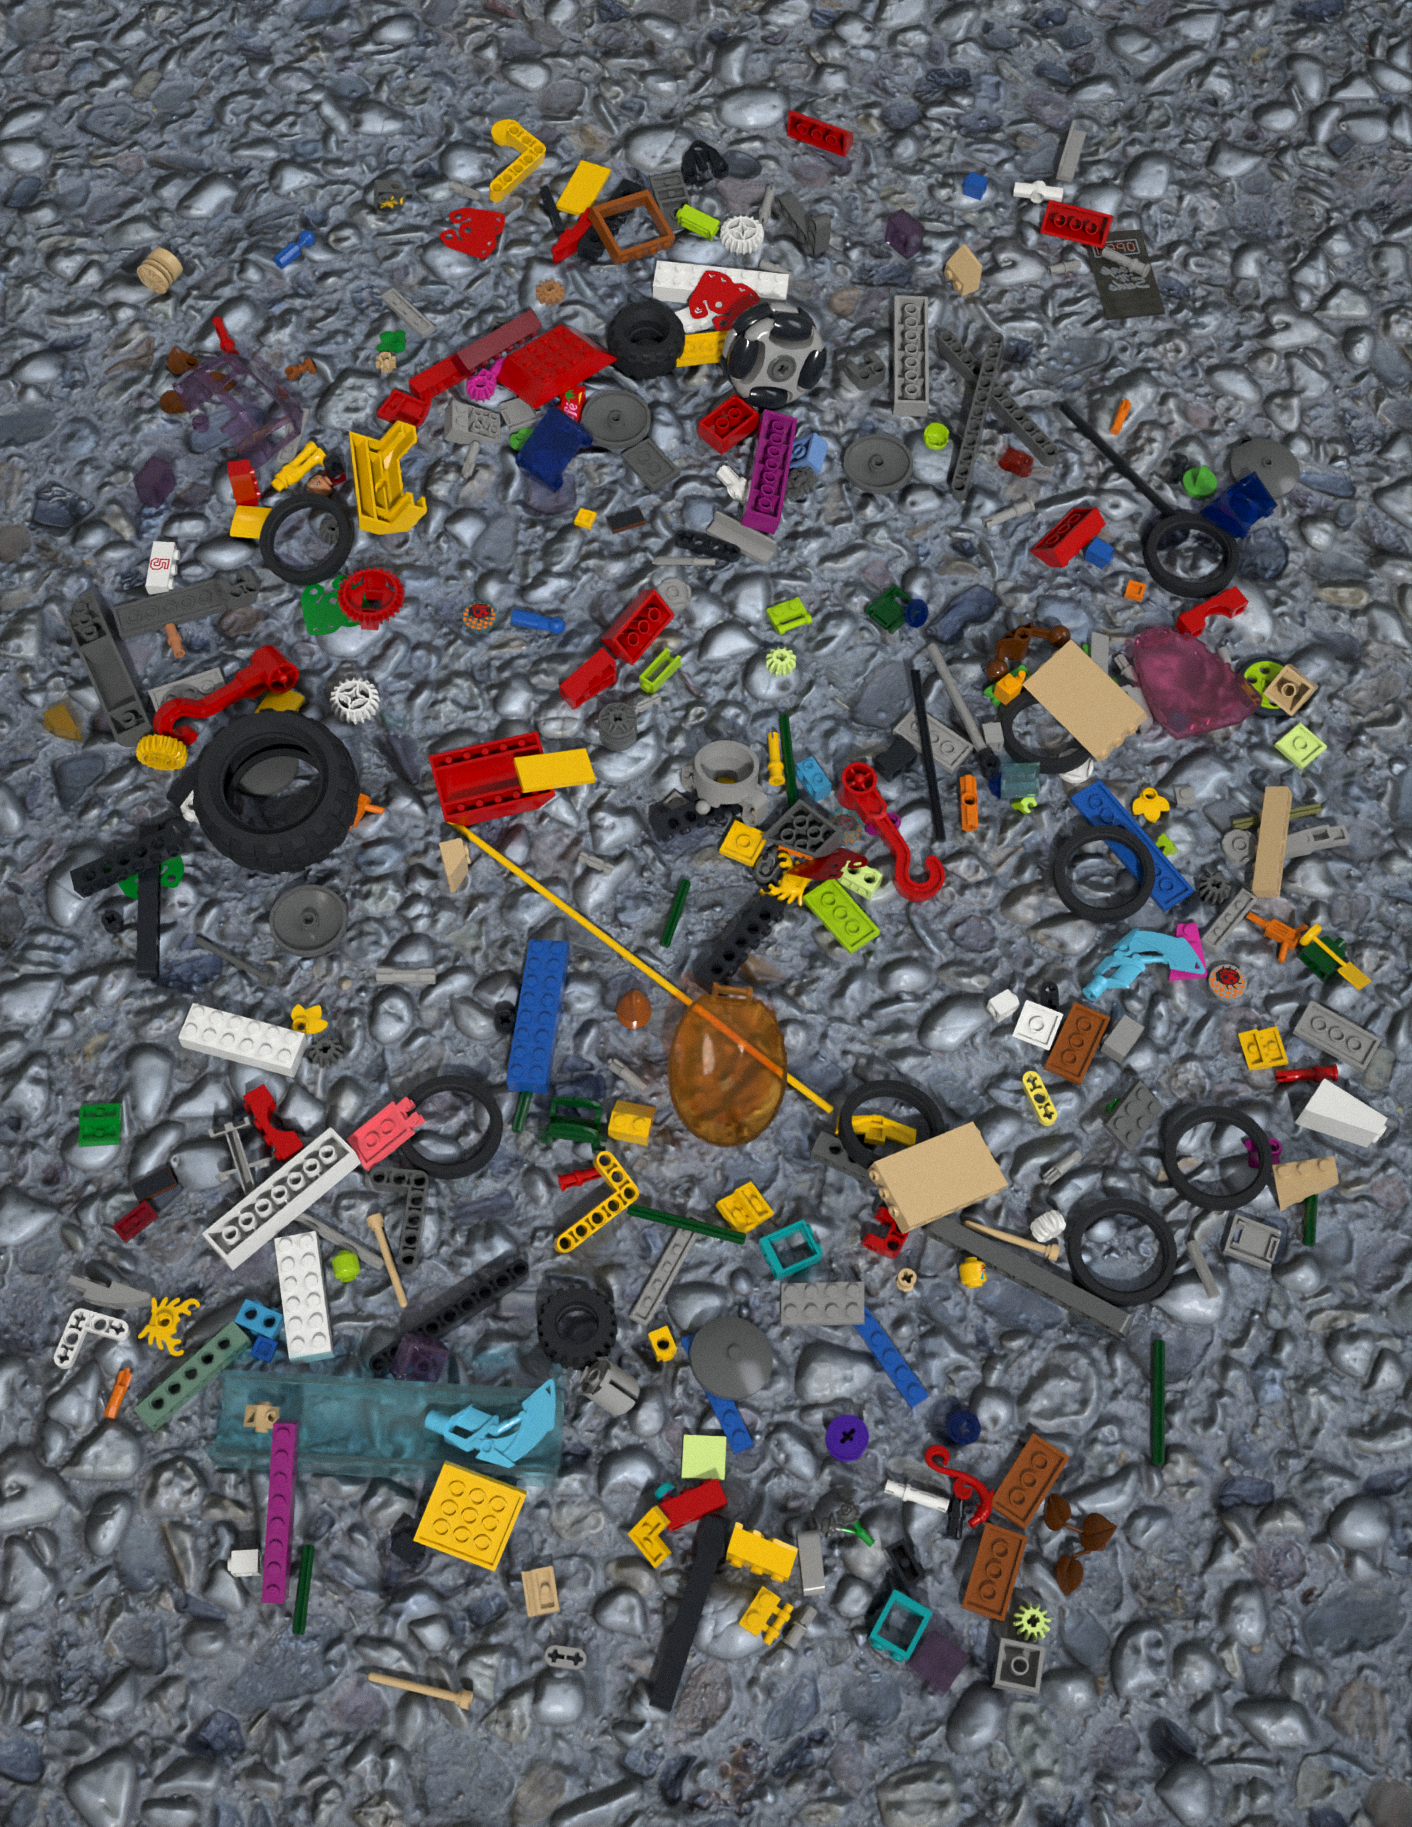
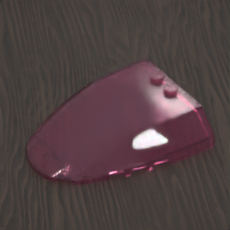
M1154 627L1141 632L1137 636L1132 654L1142 693L1162 729L1174 739L1180 740L1240 724L1261 706L1263 697L1241 673L1236 674L1231 669L1229 662H1222L1219 659L1218 653L1212 654L1208 651L1206 644L1187 632H1184V634L1173 632L1172 627Z

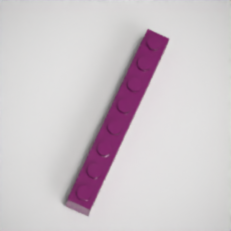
M278 1419L273 1423L262 1603L284 1604L289 1598L300 1420Z

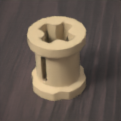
M909 1268L902 1269L899 1272L896 1281L899 1290L909 1292L913 1289L917 1278L915 1272Z

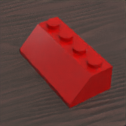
M789 110L788 137L843 157L847 155L853 145L854 132Z
M1049 200L1040 233L1103 249L1110 234L1114 216Z
M1097 507L1073 508L1030 552L1050 567L1063 568L1068 565V561L1072 557L1078 555L1079 551L1090 543V540L1095 535L1101 532L1106 523Z
M655 589L642 590L600 640L612 654L630 665H634L675 615Z

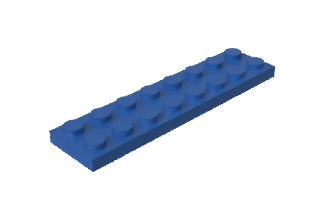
M1098 780L1070 798V802L1091 827L1110 825L1123 828L1136 835L1147 846L1155 866V883L1150 897L1163 912L1193 894L1194 889L1101 780ZM1103 840L1137 882L1142 885L1143 870L1136 855L1120 843Z

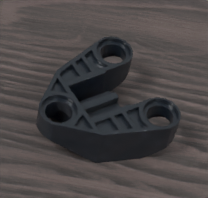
M697 140L691 144L684 155L683 181L684 183H694L697 181L696 164L699 171L705 173V170H708V162L711 174L715 178L728 177L729 166L715 148L703 141ZM700 147L702 150H695L694 148Z

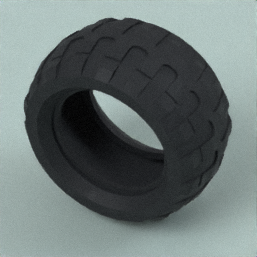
M273 708L260 709L259 713L249 716L245 713L234 718L235 722L226 728L224 726L219 728L213 734L214 739L201 750L198 766L194 769L192 785L195 815L204 834L217 851L241 867L273 875L288 871L292 873L306 870L305 867L316 862L319 864L329 857V853L336 847L339 848L346 839L348 830L353 825L358 810L359 780L354 762L344 743L321 722L289 709L276 711ZM286 756L301 759L318 770L320 785L317 797L310 809L293 823L278 828H260L243 822L235 815L234 796L237 786L246 772L256 764L273 757Z

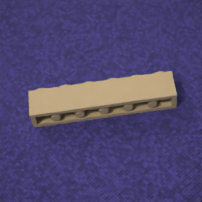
M1288 786L1265 787V793L1262 794L1263 810L1259 813L1261 825L1257 829L1259 841L1258 845L1255 846L1254 879L1250 882V889L1257 898L1280 897L1292 793Z

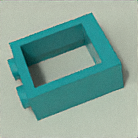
M804 1219L759 1239L758 1246L776 1281L821 1261L822 1248L819 1242L815 1243L812 1237L814 1235L813 1230L809 1224L806 1225ZM800 1232L812 1256L783 1269L771 1245Z
M894 1589L868 1638L871 1641L870 1645L879 1651L884 1649L891 1653L890 1657L899 1663H902V1661L907 1663L933 1611ZM893 1603L922 1620L907 1651L877 1635Z

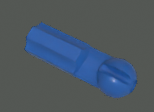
M309 230L302 231L299 235V241L289 243L273 257L276 266L284 269L301 254V248L312 246L315 242L314 233Z
M519 609L513 610L512 625L535 630H546L555 635L561 634L565 630V622L562 618L546 617L538 613Z

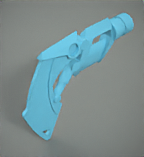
M1135 928L1111 948V950L1115 951L1114 955L1106 956L1092 972L1094 977L1082 991L1086 998L1096 1001L1107 988H1129L1130 983L1137 975L1146 969L1144 964L1163 962L1164 964L1168 963L1170 969L1196 974H1204L1205 968L1185 938H1175L1157 932L1139 931V928ZM1145 951H1157L1161 956H1140L1138 953ZM1110 967H1119L1110 978L1103 977Z
M552 1379L546 1381L522 1402L523 1411L502 1422H499V1416H491L473 1408V1405H469L451 1417L436 1410H431L425 1419V1428L443 1435L444 1442L466 1452L473 1449L480 1451L475 1457L477 1459L507 1468L515 1466V1461L527 1454L548 1431L554 1429L556 1416L555 1382ZM549 1386H550L551 1396H550V1394L546 1391V1389H547ZM522 1421L520 1429L514 1434L497 1439L488 1438L489 1435L496 1438L502 1432ZM458 1425L474 1432V1434L465 1439L451 1432Z

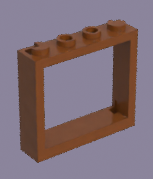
M648 189L593 206L588 215L615 265L626 264L631 260H638L643 256L654 255L658 251L667 250L672 247L676 238ZM645 205L662 237L621 250L603 218Z

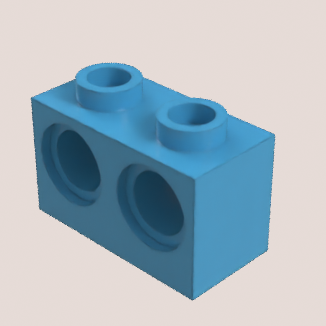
M812 756L796 764L795 775L814 803L831 794L832 784Z
M245 1299L234 1320V1323L240 1329L273 1341L277 1340L285 1324L281 1310L274 1307L270 1310L256 1299H253V1301ZM250 1312H257L253 1319H247ZM276 1320L272 1327H266L267 1321Z

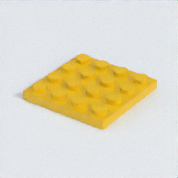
M445 1460L413 1541L495 1571L527 1491Z

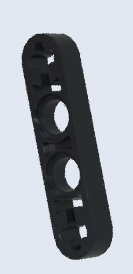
M548 185L541 186L539 191L556 237H560L561 233L565 232L563 222Z
M679 530L675 534V544L680 548L732 563L740 559L741 550L735 544L687 530ZM702 541L704 545L699 547L695 545V542ZM713 546H719L721 549L719 551H713L711 548Z

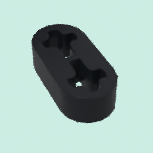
M1046 981L1040 988V1005L1047 1007L1048 1003H1051V1009L1058 1012V986L1052 981ZM1046 988H1050V991H1052L1050 997H1048Z

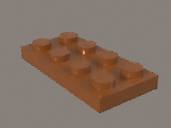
M1074 1002L1044 1070L1077 1085H1081L1111 1017Z
M1033 1433L993 1496L992 1509L1025 1530L1070 1457Z
M987 1522L985 1523L961 1605L962 1609L1001 1623L1004 1622L1028 1539L1027 1536Z

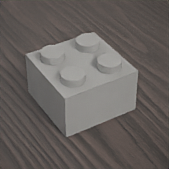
M1000 1638L997 1642L991 1687L1030 1696L1038 1695L1045 1647Z

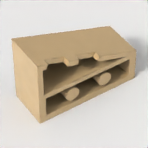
M1334 1156L1272 1165L1280 1212L1296 1202L1300 1203L1313 1194L1316 1195L1339 1184Z

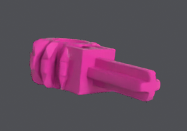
M499 358L489 371L483 368L479 374L477 373L476 377L471 376L470 380H467L466 392L470 399H475L476 403L482 400L484 403L485 399L490 400L491 396H494V388L497 386L496 377L505 358Z

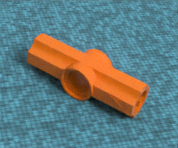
M965 775L959 779L961 827L966 832H973L978 830L976 777Z

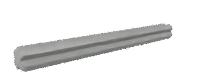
M302 1212L294 1219L342 1249L357 1254L359 1259L378 1270L383 1268L385 1264L383 1258L307 1213Z

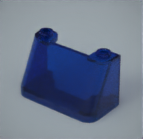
M552 406L518 452L515 463L521 474L555 493L563 485L562 472L580 447L585 449L591 446L594 437L588 430L563 411Z
M1253 471L1228 487L1203 508L1200 513L1206 520L1236 539L1240 537L1242 540L1250 534V527L1261 517L1267 518L1274 513L1273 509L1278 504L1256 472Z

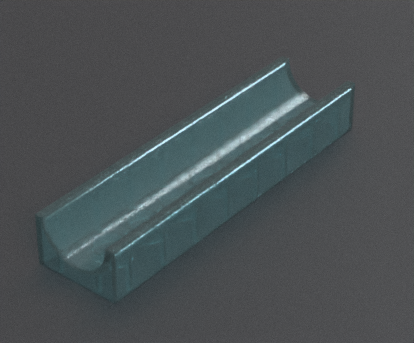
M221 1369L220 1371L222 1384L221 1419L215 1443L208 1449V1457L217 1467L270 1470L273 1429H268V1433H257L255 1428L243 1427L246 1405H258L259 1401L272 1402V1407H280V1419L300 1420L297 1472L437 1481L443 1464L447 1460L510 1485L559 1488L566 1414L564 1390H555L556 1416L554 1429L548 1431L527 1454L515 1461V1466L507 1468L475 1458L480 1452L476 1449L466 1452L444 1442L443 1435L425 1428V1419L431 1410H436L451 1417L469 1405H473V1408L491 1416H499V1422H502L523 1411L522 1402L537 1389ZM546 1389V1391H547V1392L550 1394V1396H551L550 1389ZM522 1421L502 1432L498 1437L495 1438L489 1435L488 1438L497 1439L510 1436L520 1429ZM458 1425L451 1432L465 1439L474 1434V1432Z

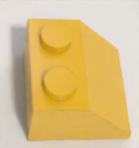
M617 1100L610 1118L608 1138L648 1146L656 1108Z

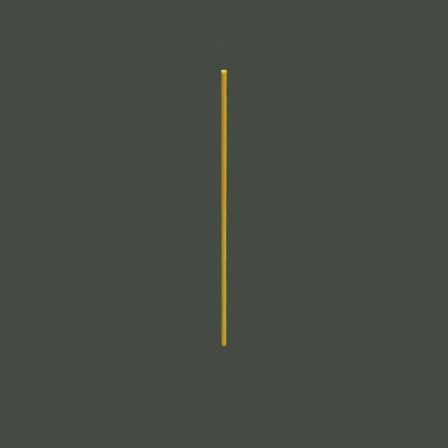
M447 822L830 1114L833 1111V1106L465 826Z

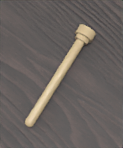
M381 1213L373 1214L366 1218L368 1227L375 1232L399 1305L405 1308L408 1302L382 1229L384 1219Z
M966 1220L963 1224L964 1227L1044 1253L1049 1260L1055 1262L1061 1247L1056 1244H1048L1046 1246Z
M370 1672L367 1676L368 1680L454 1701L456 1705H459V1708L469 1710L473 1698V1691L465 1689L457 1693L375 1672Z

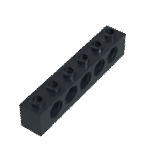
M623 179L607 202L640 192L641 185ZM634 208L603 218L613 237L618 234L619 228L622 224H625L628 215L634 211ZM591 224L577 244V251L579 257L595 263L598 258L602 257L605 246Z
M698 799L653 816L649 822L657 841L663 840V842L674 839V835L679 833L681 836L690 833L692 828H704L709 825L708 822L722 821L728 814L732 813V816L743 812V806L737 803L728 804L727 809L721 806L718 808L711 806V815H703L696 811V804L700 801ZM691 814L694 817V821H687L685 815ZM668 822H676L677 828H670Z
M173 825L168 826L70 871L74 891L83 898L89 897L120 881H125L131 876L142 873L153 866L160 865L164 861L178 857L186 852L181 832Z
M766 893L694 974V983L710 995H713L716 991L719 992L723 988L725 980L728 977H733L739 964H744L749 957L748 954L759 947L761 939L764 936L768 937L773 930L772 927L782 921L785 916L784 905ZM765 916V917H768L769 919H768V920H762L761 917ZM755 930L757 933L752 934L748 931ZM742 943V944H744L745 946H744V947H738L737 944ZM732 957L733 960L727 961L724 958ZM715 970H718V971H720L721 973H720V974H714V973H712V972L715 971Z

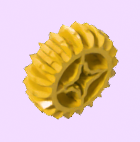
M154 734V736L142 737L136 748V756L141 764L147 765L148 768L152 767L154 770H179L185 766L188 757V750L183 742L163 734L162 736Z

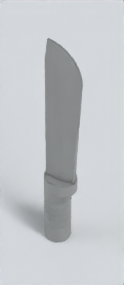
M660 556L655 558L652 564L715 566V558L701 559L698 557Z

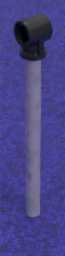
M932 643L927 646V651L977 751L975 757L981 768V775L987 780H993L999 775L1001 761L994 754L992 748H987L937 644Z

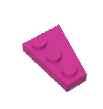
M1197 923L1178 924L1175 938L1183 937L1186 939L1205 968V973L1196 974L1170 969L1168 981L1206 978L1207 970Z

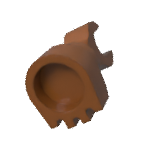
M310 357L304 360V364L300 363L298 366H290L285 369L289 380L296 379L301 372L302 374L306 373V370L311 375L317 372Z

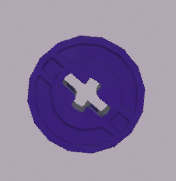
M838 1416L827 1429L825 1438L827 1450L839 1461L850 1462L858 1459L863 1455L868 1445L869 1433L867 1426L856 1416ZM850 1433H853L850 1440H846L844 1444L841 1443L844 1436L847 1437Z

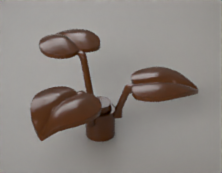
M174 346L168 356L167 365L169 370L175 374L185 372V379L181 394L176 391H167L162 394L160 398L161 410L169 414H180L186 411L190 401L183 396L188 377H196L198 373L203 381L206 382V390L214 395L228 393L236 386L237 382L219 372L209 373L206 379L202 373V368H199L198 359Z
M1052 1493L1047 1498L1043 1515L1046 1526L1052 1531H1059L1064 1526L1082 1534L1080 1543L1084 1550L1072 1554L1071 1557L1067 1554L1061 1555L1055 1566L1057 1584L1066 1596H1070L1080 1586L1084 1576L1081 1562L1075 1559L1081 1555L1090 1554L1091 1551H1103L1106 1548L1107 1542L1116 1531L1117 1526L1099 1513H1090L1085 1518L1083 1530L1069 1525L1066 1522L1071 1517L1069 1503L1061 1495Z

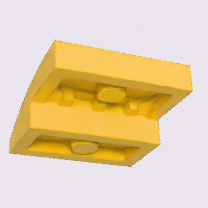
M237 505L232 520L230 536L260 539L263 523L272 511V508Z
M269 690L255 713H259L260 709L273 708L276 711H285L286 709L298 711L305 698L291 690L283 694H276Z
M1277 1026L1259 1031L1253 1029L1238 1033L1249 1071L1288 1064Z
M752 1181L735 1189L733 1194L718 1201L715 1205L732 1230L745 1234L774 1215V1212Z

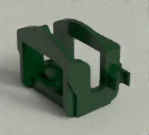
M577 1096L552 1097L550 1109L551 1124H548L547 1129H539L540 1134H545V1137L538 1138V1142L546 1143L549 1145V1148H552L554 1138L591 1143L592 1153L594 1154L597 1150L606 1151V1147L600 1145L601 1142H607L606 1137L600 1136L602 1104ZM558 1105L595 1109V1120L558 1115Z

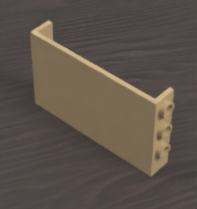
M1072 640L1068 641L1060 650H1056L1047 662L1042 663L1033 675H1029L1022 684L1025 690H1028L1089 751L1098 763L1101 760H1105L1115 747L1121 746L1124 739L1128 735L1134 734L1138 726L1148 718L1146 712Z
M974 1122L877 1160L867 1169L870 1179L876 1184L880 1197L885 1201L890 1216L894 1218L902 1234L1000 1193L1008 1186L999 1164L995 1162L990 1148L985 1144L980 1130L975 1126Z

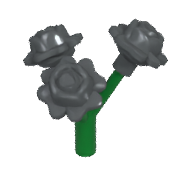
M850 1485L843 1486L836 1491L837 1497L834 1498L835 1501L845 1503L837 1511L838 1523L834 1519V1513H831L829 1517H823L820 1524V1532L825 1534L826 1540L835 1532L856 1534L871 1547L875 1540L861 1527L858 1520L861 1517L860 1506L855 1505L853 1502L858 1490L852 1489ZM851 1524L856 1529L846 1528V1526Z

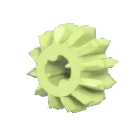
M777 646L776 650L771 649L770 653L766 656V667L769 669L770 674L775 673L776 677L779 674L785 677L786 673L791 675L792 670L796 667V657L793 655L792 650L786 651V647L780 649Z
M1030 1602L1027 1603L1026 1608L1021 1605L1018 1608L1020 1613L1014 1614V1618L1019 1621H1015L1013 1626L1020 1627L1016 1634L1025 1633L1023 1638L1025 1641L1029 1639L1030 1635L1033 1642L1037 1641V1636L1041 1639L1045 1638L1044 1632L1050 1631V1627L1045 1624L1051 1622L1050 1618H1044L1047 1610L1045 1609L1040 1612V1604H1036L1033 1609ZM1030 1617L1033 1618L1032 1621L1036 1620V1624L1033 1627L1027 1623Z

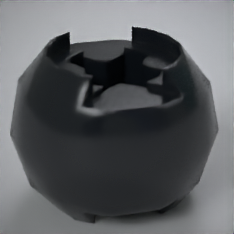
M509 1010L499 1011L493 1019L495 1030L503 1035L511 1034L514 1031L516 1015Z

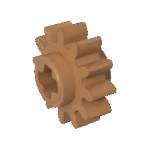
M546 279L545 284L540 282V287H536V299L539 300L540 304L545 302L546 307L549 304L555 307L556 302L561 304V299H565V287H561V282L555 284V279L552 282Z

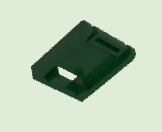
M893 585L866 608L865 614H870L871 619L885 630H888L892 635L920 610V605L896 585ZM898 597L907 604L906 609L894 599Z

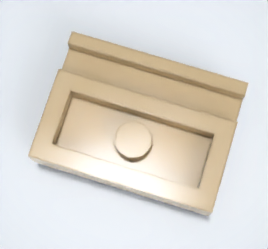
M553 1566L526 1572L522 1571L528 1617L560 1612Z

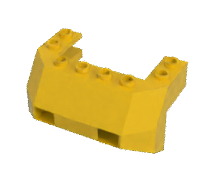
M397 420L380 440L349 431L351 469L358 528L360 530L378 535L409 531L426 514L427 505L425 497L422 496L414 504L413 493L406 491L404 494L401 477L402 470L399 460L417 442L418 436L415 426Z

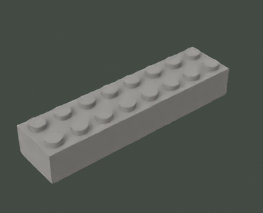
M895 295L893 303V415L927 417L929 407L928 297Z

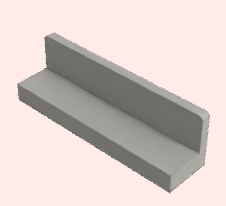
M1076 120L1072 121L1056 178L1057 180L1070 183L1073 181L1086 137V132L1074 130Z
M716 511L714 522L707 529V535L714 539L737 545L742 554L767 566L776 554V541L750 527L740 525L741 523Z

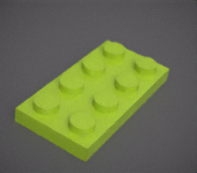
M835 879L826 880L802 898L803 902L849 955L880 935L881 931Z

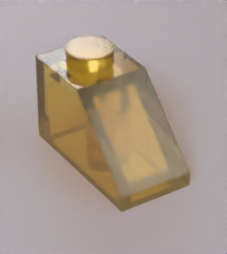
M64 704L43 713L46 719L43 723L47 731L51 730L55 737L78 742L83 740Z

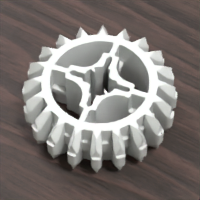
M741 214L739 217H736L734 215L732 219L728 218L727 221H724L723 226H721L720 239L722 246H725L726 250L730 249L731 253L736 252L737 255L739 253L743 255L745 253L751 254L752 251L756 252L757 248H760L763 243L764 231L762 224H759V221L754 220L753 217L748 218L747 215L742 217Z
M354 677L352 681L346 678L345 683L339 681V687L334 686V692H331L330 695L331 710L336 718L339 717L341 722L346 720L348 725L351 721H354L356 725L357 721L364 723V719L370 720V715H375L376 710L379 708L380 698L378 697L377 689L368 680L363 682L362 678L358 681ZM361 693L367 695L369 698H365V696L361 695ZM341 703L345 704V706H348L349 708L347 709L343 707Z

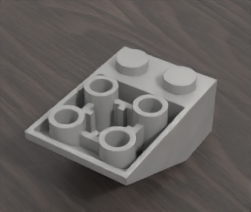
M452 400L444 414V440L458 444H471L473 441L480 444L500 443V414Z

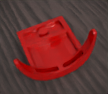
M431 388L426 389L425 400L422 401L394 389L376 412L377 417L392 424L398 420L415 426L417 430L423 424L430 411L432 390Z

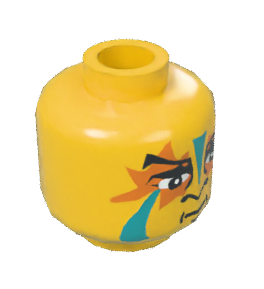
M977 1257L965 1258V1262L959 1265L960 1282L966 1285V1288H979L987 1281L985 1263L977 1261Z

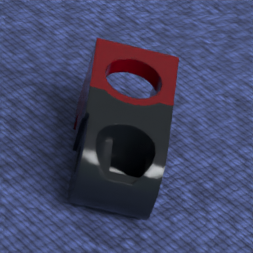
M333 454L323 460L325 471H323L324 476H327L332 482V487L346 481L344 467L337 454ZM336 476H341L339 479L334 480Z

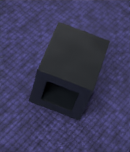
M405 1532L401 1533L390 1548L394 1556L412 1569L415 1565L419 1566L426 1556L424 1554L426 1551L424 1546L413 1541V1538Z

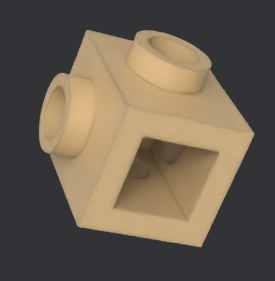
M259 1401L258 1405H246L243 1427L255 1428L257 1433H268V1429H273V1423L280 1419V1407H272V1402Z

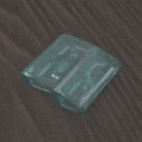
M1040 762L1002 764L1001 799L1039 797Z

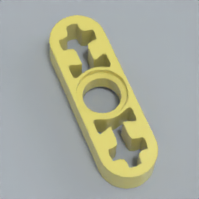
M1034 1071L1026 1072L1021 1081L1022 1087L1039 1122L1044 1126H1050L1054 1124L1057 1118V1111L1038 1073ZM1028 1078H1030L1031 1080H1035L1033 1084L1035 1090H1033L1031 1082L1027 1083ZM1034 1095H1043L1045 1101L1042 1103L1036 1102ZM1045 1110L1048 1115H1052L1050 1120L1048 1119V1117H1043L1045 1114Z

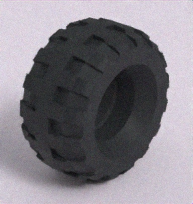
M643 301V303L638 304L635 302L629 304L627 308L623 307L611 320L607 334L608 352L616 357L617 360L613 363L618 369H622L624 374L628 376L633 375L636 379H657V376H665L669 374L671 369H675L676 360L680 359L684 352L685 330L681 320L674 311L668 307H663V304L657 302L654 304L650 303V301ZM642 339H650L659 344L639 346L634 343Z

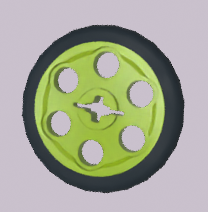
M1258 657L1245 662L1239 668L1235 678L1236 692L1242 703L1251 711L1266 717H1279L1288 714L1278 705H1271L1269 703L1270 699L1263 694L1267 689L1266 686L1273 682L1287 664L1271 657ZM1260 668L1267 669L1269 674L1261 673ZM1247 678H1254L1256 683L1252 684L1248 682ZM1251 693L1259 694L1260 699H1254Z

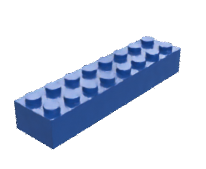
M529 940L506 1077L509 1091H531L530 1093L548 1094L570 959L568 942Z

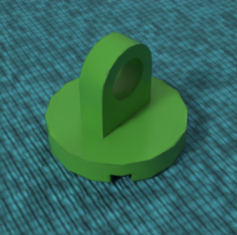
M1202 465L1201 468H1192L1185 473L1182 479V487H1184L1187 495L1196 499H1205V497H1210L1215 492L1217 479L1209 471L1208 466Z

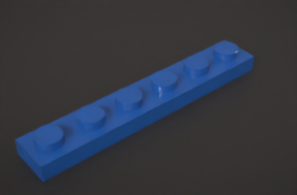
M865 1305V1325H853V1327L907 1405L912 1409L928 1399L929 1395Z
M697 1332L680 1339L688 1359L690 1346ZM704 1390L733 1454L736 1455L753 1447L754 1444L733 1400L715 1397Z

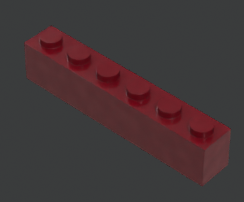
M530 309L457 352L451 361L462 377L467 374L471 376L478 371V367H486L490 364V360L496 361L502 357L503 352L509 353L515 348V345L521 346L527 341V338L533 339L536 337L542 325Z

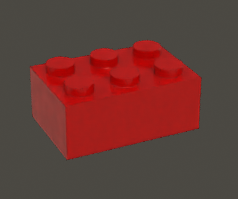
M734 394L698 422V436L720 455H723L758 428L759 413Z

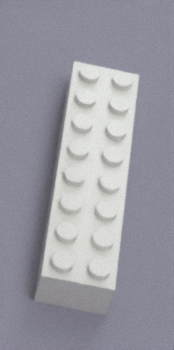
M657 261L653 300L689 303L704 272L717 271L729 276L733 283H743L752 288L760 297L757 304L767 302L769 305L771 303L786 304L789 274Z
M330 1127L205 1230L202 1235L224 1262L234 1270L361 1162L356 1152Z

